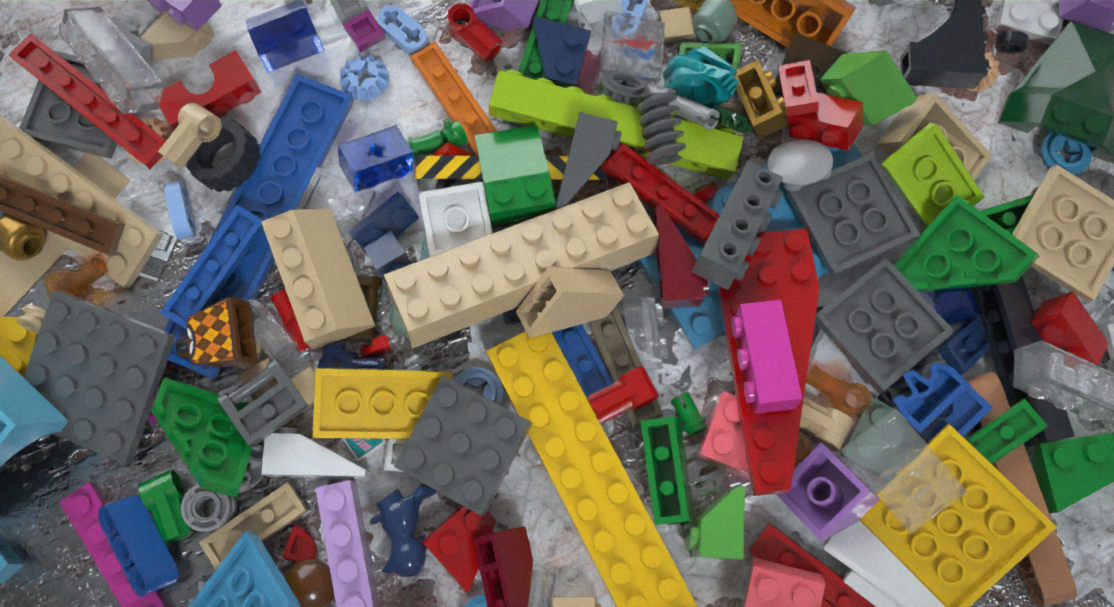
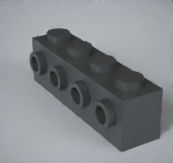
M747 161L692 273L727 290L734 279L741 281L749 266V263L744 261L746 254L753 256L761 238L756 236L758 230L764 232L772 217V214L767 213L769 207L775 209L783 192L778 190L783 179L782 176L751 161Z

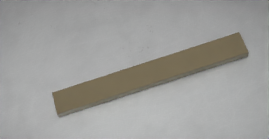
M561 186L553 188L555 208ZM617 306L613 308L607 317L587 322L613 383L618 382V378L625 373L642 366ZM657 399L637 410L630 409L625 412L632 429L641 426L640 421L658 419L664 416Z

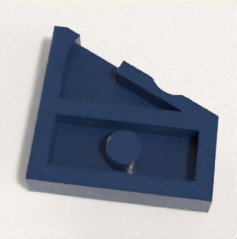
M534 17L533 28L538 42L545 79L552 81L556 86L564 88L577 87L591 38V30Z

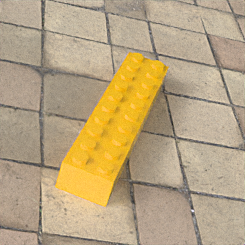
M525 331L487 350V358L500 380L515 413L533 423L527 436L615 607H698L552 332L537 337H529Z

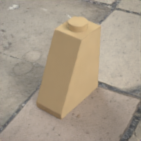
M549 266L516 313L528 336L537 337L605 318L622 299L624 294L610 270Z

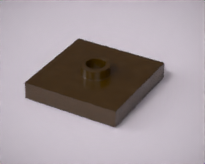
M795 33L782 65L810 60L816 92L827 94V89L820 79L842 54L848 53ZM778 72V75L775 79L778 87L772 90L774 94L783 97Z

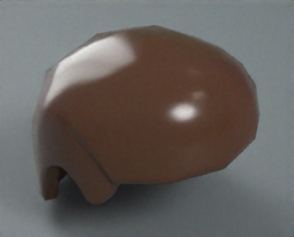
M321 560L299 561L287 571L284 579L299 601L300 607H328L335 601L330 568Z

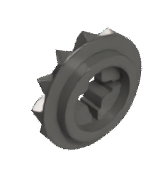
M623 72L603 75L599 85L603 94L613 97L614 101H622L624 104L626 102L634 105L638 104V100L649 95L650 92L648 86L641 79Z

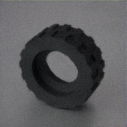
M220 119L222 127L219 135L210 142H202L186 165L187 170L191 172L190 174L216 192L231 191L233 188L243 185L242 183L251 177V174L257 168L258 161H260V145L257 143V139L239 122L233 119ZM228 143H234L235 148L231 157L223 165L213 168L211 163L217 151Z

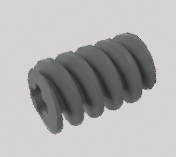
M659 92L646 95L638 100L637 111L642 116L639 122L645 128L642 131V137L644 140H647L644 144V149L646 152H649L646 157L648 164L663 165L676 162L682 158L678 155V152L686 148L685 143H676L677 139L684 136V132L673 129L682 123L680 118H671V115L679 112L678 106L669 105V103L677 99L675 93Z

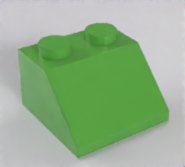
M887 50L842 54L820 79L827 89L828 95L863 102V126H873L914 104L918 99Z
M737 486L726 491L692 522L691 529H686L685 548L686 550H691V558L743 559L745 486Z

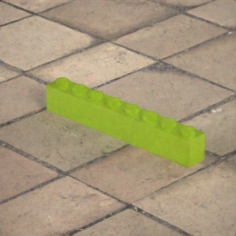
M515 70L498 71L489 102V116L524 126L537 125L539 130L573 139L579 113L582 112L617 121L616 130L622 132L619 145L624 143L643 158H646L649 154L644 149V144L647 140H644L642 137V131L645 128L639 122L642 117L637 111L639 104L629 103L626 105L615 102L610 96L598 95L596 97L585 94L582 89L577 87L563 88L556 86L548 79L538 78L534 80L524 77L522 73ZM681 120L682 123L673 129L684 132V136L677 139L676 143H685L686 148L678 152V155L682 157L680 160L668 165L728 181L736 171L744 137L735 135L736 133L731 129L707 130L689 120Z

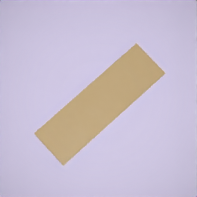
M85 153L73 166L75 170L113 198H116L130 182L127 177L97 155ZM43 229L46 237L43 249L37 256L31 259L18 261L0 251V317H4L69 248L47 230Z

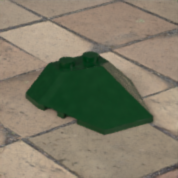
M1071 20L1018 85L1010 92L998 123L1025 133L1038 127L1090 146L1093 157L1114 164V34Z

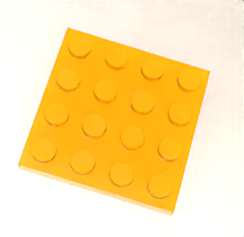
M947 424L875 492L880 500L859 519L945 607H970L1057 528L1051 520L950 424Z

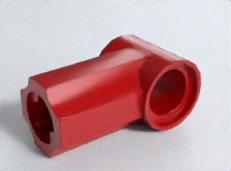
M456 3L450 7L447 14L450 36L456 41L463 42L484 63L491 62L503 47V41L475 16L474 10L468 4ZM459 20H464L468 23L465 25H458L455 22Z
M644 366L625 373L618 378V382L587 397L600 424L630 409L637 410L660 397Z

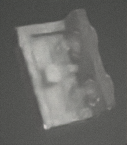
M654 297L641 298V306L629 307L624 310L626 329L641 364L645 367L646 371L664 369L663 358H669L667 340L666 338H660L659 326L665 325L663 307L656 306Z

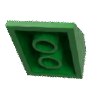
M537 125L475 135L491 226L530 220L555 210V198L550 173Z

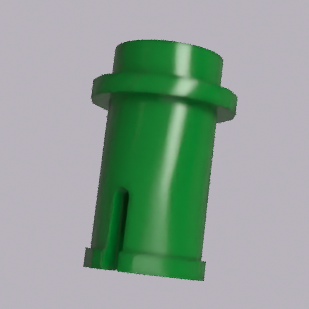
M439 130L415 139L408 137V141L403 142V147L409 160H416L417 156L437 151L444 146Z
M685 392L681 396L687 406L686 408L683 407L678 396L670 402L684 425L682 431L687 432L689 437L707 428L705 424L707 419L706 417H701L691 398L690 392Z

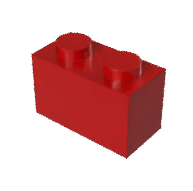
M817 93L819 111L788 116L789 137L813 140L828 147L849 151L863 127V102Z
M1073 291L1043 301L1031 321L1067 374L1098 366L1109 345V342Z

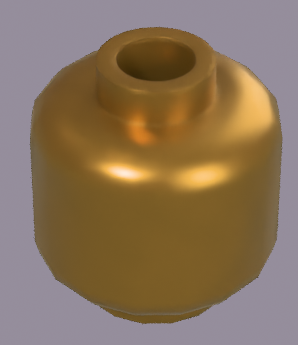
M11 215L0 219V251L18 261L31 259L41 252L46 238L42 228Z

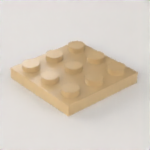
M1058 165L1049 168L1012 235L1040 256L1031 265L1032 268L1069 291H1073L1085 301H1094L1114 266V200Z

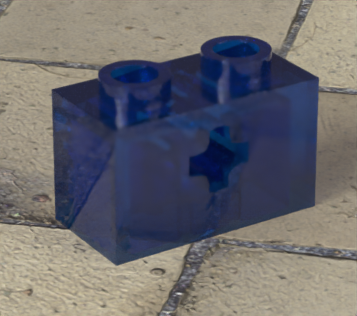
M397 125L338 144L339 166L354 192L374 188L380 183L394 178H402L408 173L413 172V151Z

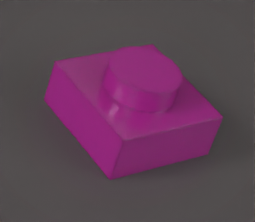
M369 9L343 24L344 30L360 53L386 38L385 32Z

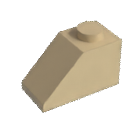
M165 12L140 38L152 44L151 60L195 56L201 49L208 46L214 33L207 22L197 32L185 24L181 27Z

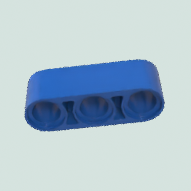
M132 495L99 508L98 520L101 529L133 591L138 596L143 597L177 581V566L140 497Z

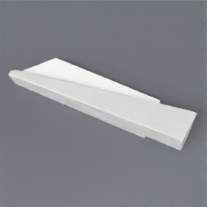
M860 520L824 541L823 549L848 566L845 571L844 582L874 606L945 607Z

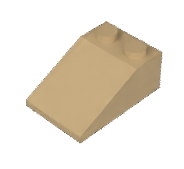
M936 93L916 96L918 99L915 103L898 113L877 142V145L890 157L929 123L937 124L974 181L992 156Z

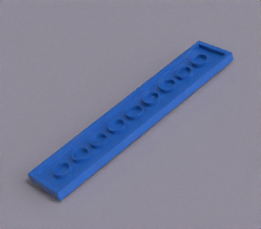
M299 74L295 75L259 144L260 161L257 163L256 170L253 171L248 180L242 183L243 185L236 189L210 241L236 205L262 220L290 210L301 209L354 103L352 95ZM264 230L211 305L225 298L233 297L250 302L252 307L275 261ZM169 319L163 331L176 337L168 360L215 380L221 367L209 368L193 365L190 362V357L181 358L177 354L175 343L177 339L187 337V330Z

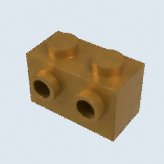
M759 59L736 70L738 73L734 76L739 81L736 89L759 139L788 126L784 117L786 115L784 99L782 96L776 98L772 90L778 86L771 70L764 72Z

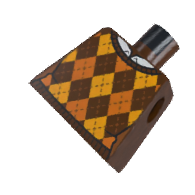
M233 297L225 298L189 316L186 320L187 337L177 339L175 343L177 354L181 358L190 357V362L193 365L218 368L258 364L250 302Z

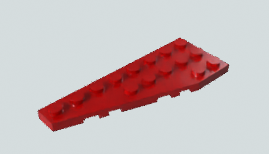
M807 228L756 233V236L761 238L753 256L746 254L744 261L748 262L749 266L741 281L734 279L728 290L717 285L753 496L788 493L791 490L819 295V282ZM781 300L802 400L795 409L754 414L752 403H747L745 399L744 383L747 382L745 370H741L738 364V349H741L739 337L735 338L733 336L731 319L735 317L740 304Z

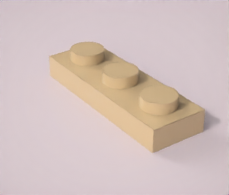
M287 482L199 543L216 570L245 531L257 533L263 543L307 513L308 509L292 484Z

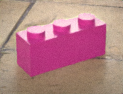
M781 300L740 304L735 317L731 319L733 336L735 338L739 337L741 349H738V364L740 369L746 372L747 382L744 383L746 402L752 403L754 414L795 409L802 400Z

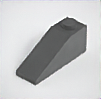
M582 112L579 113L555 210L565 207L607 159L611 149L617 151L622 133L616 130L617 121Z

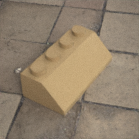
M331 209L290 210L261 221L305 343L311 349L316 350L376 326Z

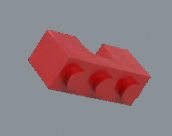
M236 50L209 64L214 74V84L207 92L202 94L190 93L180 80L152 95L173 130L178 127V114L186 104L196 103L220 119L231 109L240 104L251 102L255 96L262 93Z

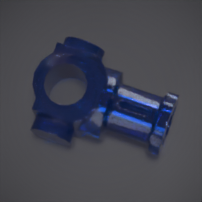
M969 287L935 290L933 292L932 299L936 311L949 325L958 322L963 323L970 320L971 317L980 315Z
M329 344L325 345L323 356L318 363V368H327L330 362L338 360L343 363V369L375 368L386 370V355L358 357L357 352H346L345 345Z

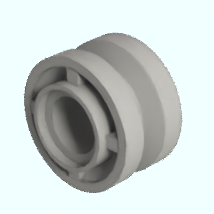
M197 484L185 494L182 500V518L190 528L196 531L213 533L235 518L237 514V500L231 496L203 489ZM213 499L216 508L214 513L207 517L204 514V505L208 500Z

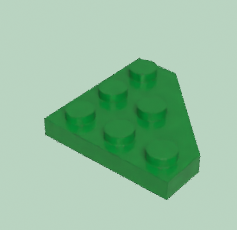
M956 195L893 266L918 292L1015 283L1040 256L1033 249Z
M164 377L151 409L152 414L199 486L206 490L236 498L240 491L252 447L248 446L217 400V397L220 396L219 394ZM244 402L237 404L239 410L249 405Z

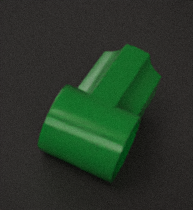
M174 469L139 483L138 491L144 506L152 512L157 529L165 544L181 540L194 533V530L182 518L181 503L182 498L185 496V489L181 478Z

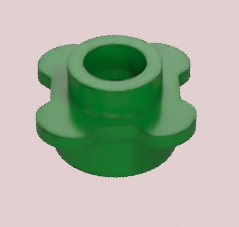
M448 119L443 120L444 127L441 129L440 134L444 145L446 143L457 147L465 145L467 143V135L463 126L458 121L451 123Z

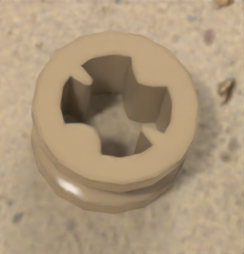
M25 305L22 310L25 315L19 316L17 323L24 329L39 334L46 310L33 305Z

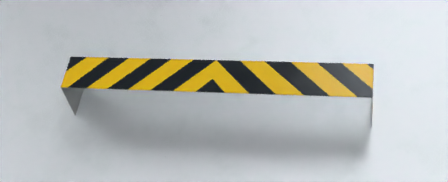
M417 156L416 181L419 190L420 179H483L479 156ZM545 156L550 178L563 179L568 156ZM608 157L589 178V180H606V191L608 174L602 170V167L608 160Z

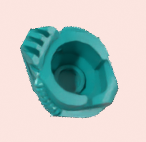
M703 46L699 49L694 48L683 55L678 53L669 60L663 71L664 88H672L682 97L703 106L712 107L714 103L720 105L733 95L739 84V81L734 76L738 72L732 65Z

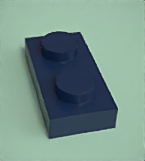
M397 191L349 231V234L367 255L363 248L364 246L389 231H392L395 237L399 236L419 219V216L404 196Z
M979 315L968 319L937 348L942 359H945L946 364L954 368L960 375L965 374L990 350Z

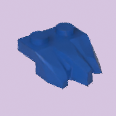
M932 363L928 379H925L914 370L902 373L912 393L907 397L898 395L893 398L902 416L928 442L947 424H950L961 436H964L993 409L954 368L937 363Z

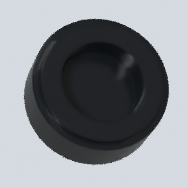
M1021 31L1000 32L996 36L995 48L999 52L1007 54L1021 53L1028 47L1029 36Z

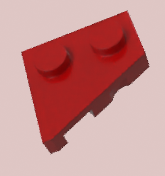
M460 505L422 541V544L466 593L471 590L479 569L473 539L492 533L497 520L488 510L485 516H481Z

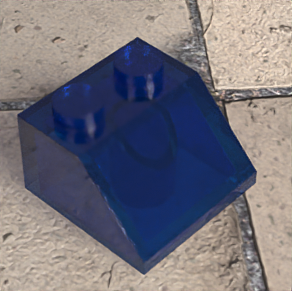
M296 0L246 19L247 30L267 73L324 51L303 0Z

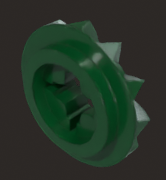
M715 103L712 107L706 105V107L719 112V118L710 116L713 119L719 120V124L743 134L749 133L752 127L751 124L747 123L749 118Z

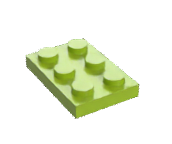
M929 123L880 164L924 229L933 222L956 195L973 207L985 198L938 125L934 123Z

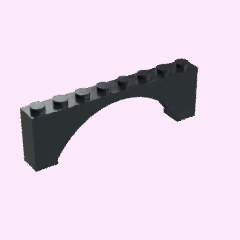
M954 0L949 18L943 25L921 41L908 44L900 57V72L909 85L975 89L980 81L987 76L989 71V60L985 59L987 33L983 31L985 6L982 5L981 0Z

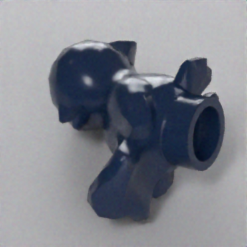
M420 484L411 495L405 498L399 489H396L375 504L380 513L372 517L369 522L371 525L381 522L384 532L391 540L390 556L381 572L386 574L395 573L401 577L409 578L416 576L423 569L426 562L427 548L422 544V541L426 536L421 535L416 539L414 532L419 519V507L424 499L437 493L435 489Z

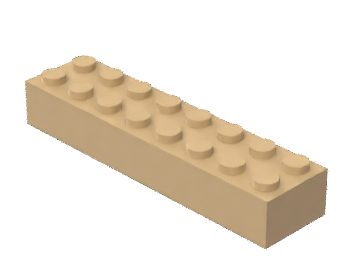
M629 182L384 274L389 295L413 349L519 307L549 266L611 271L654 254L659 233Z

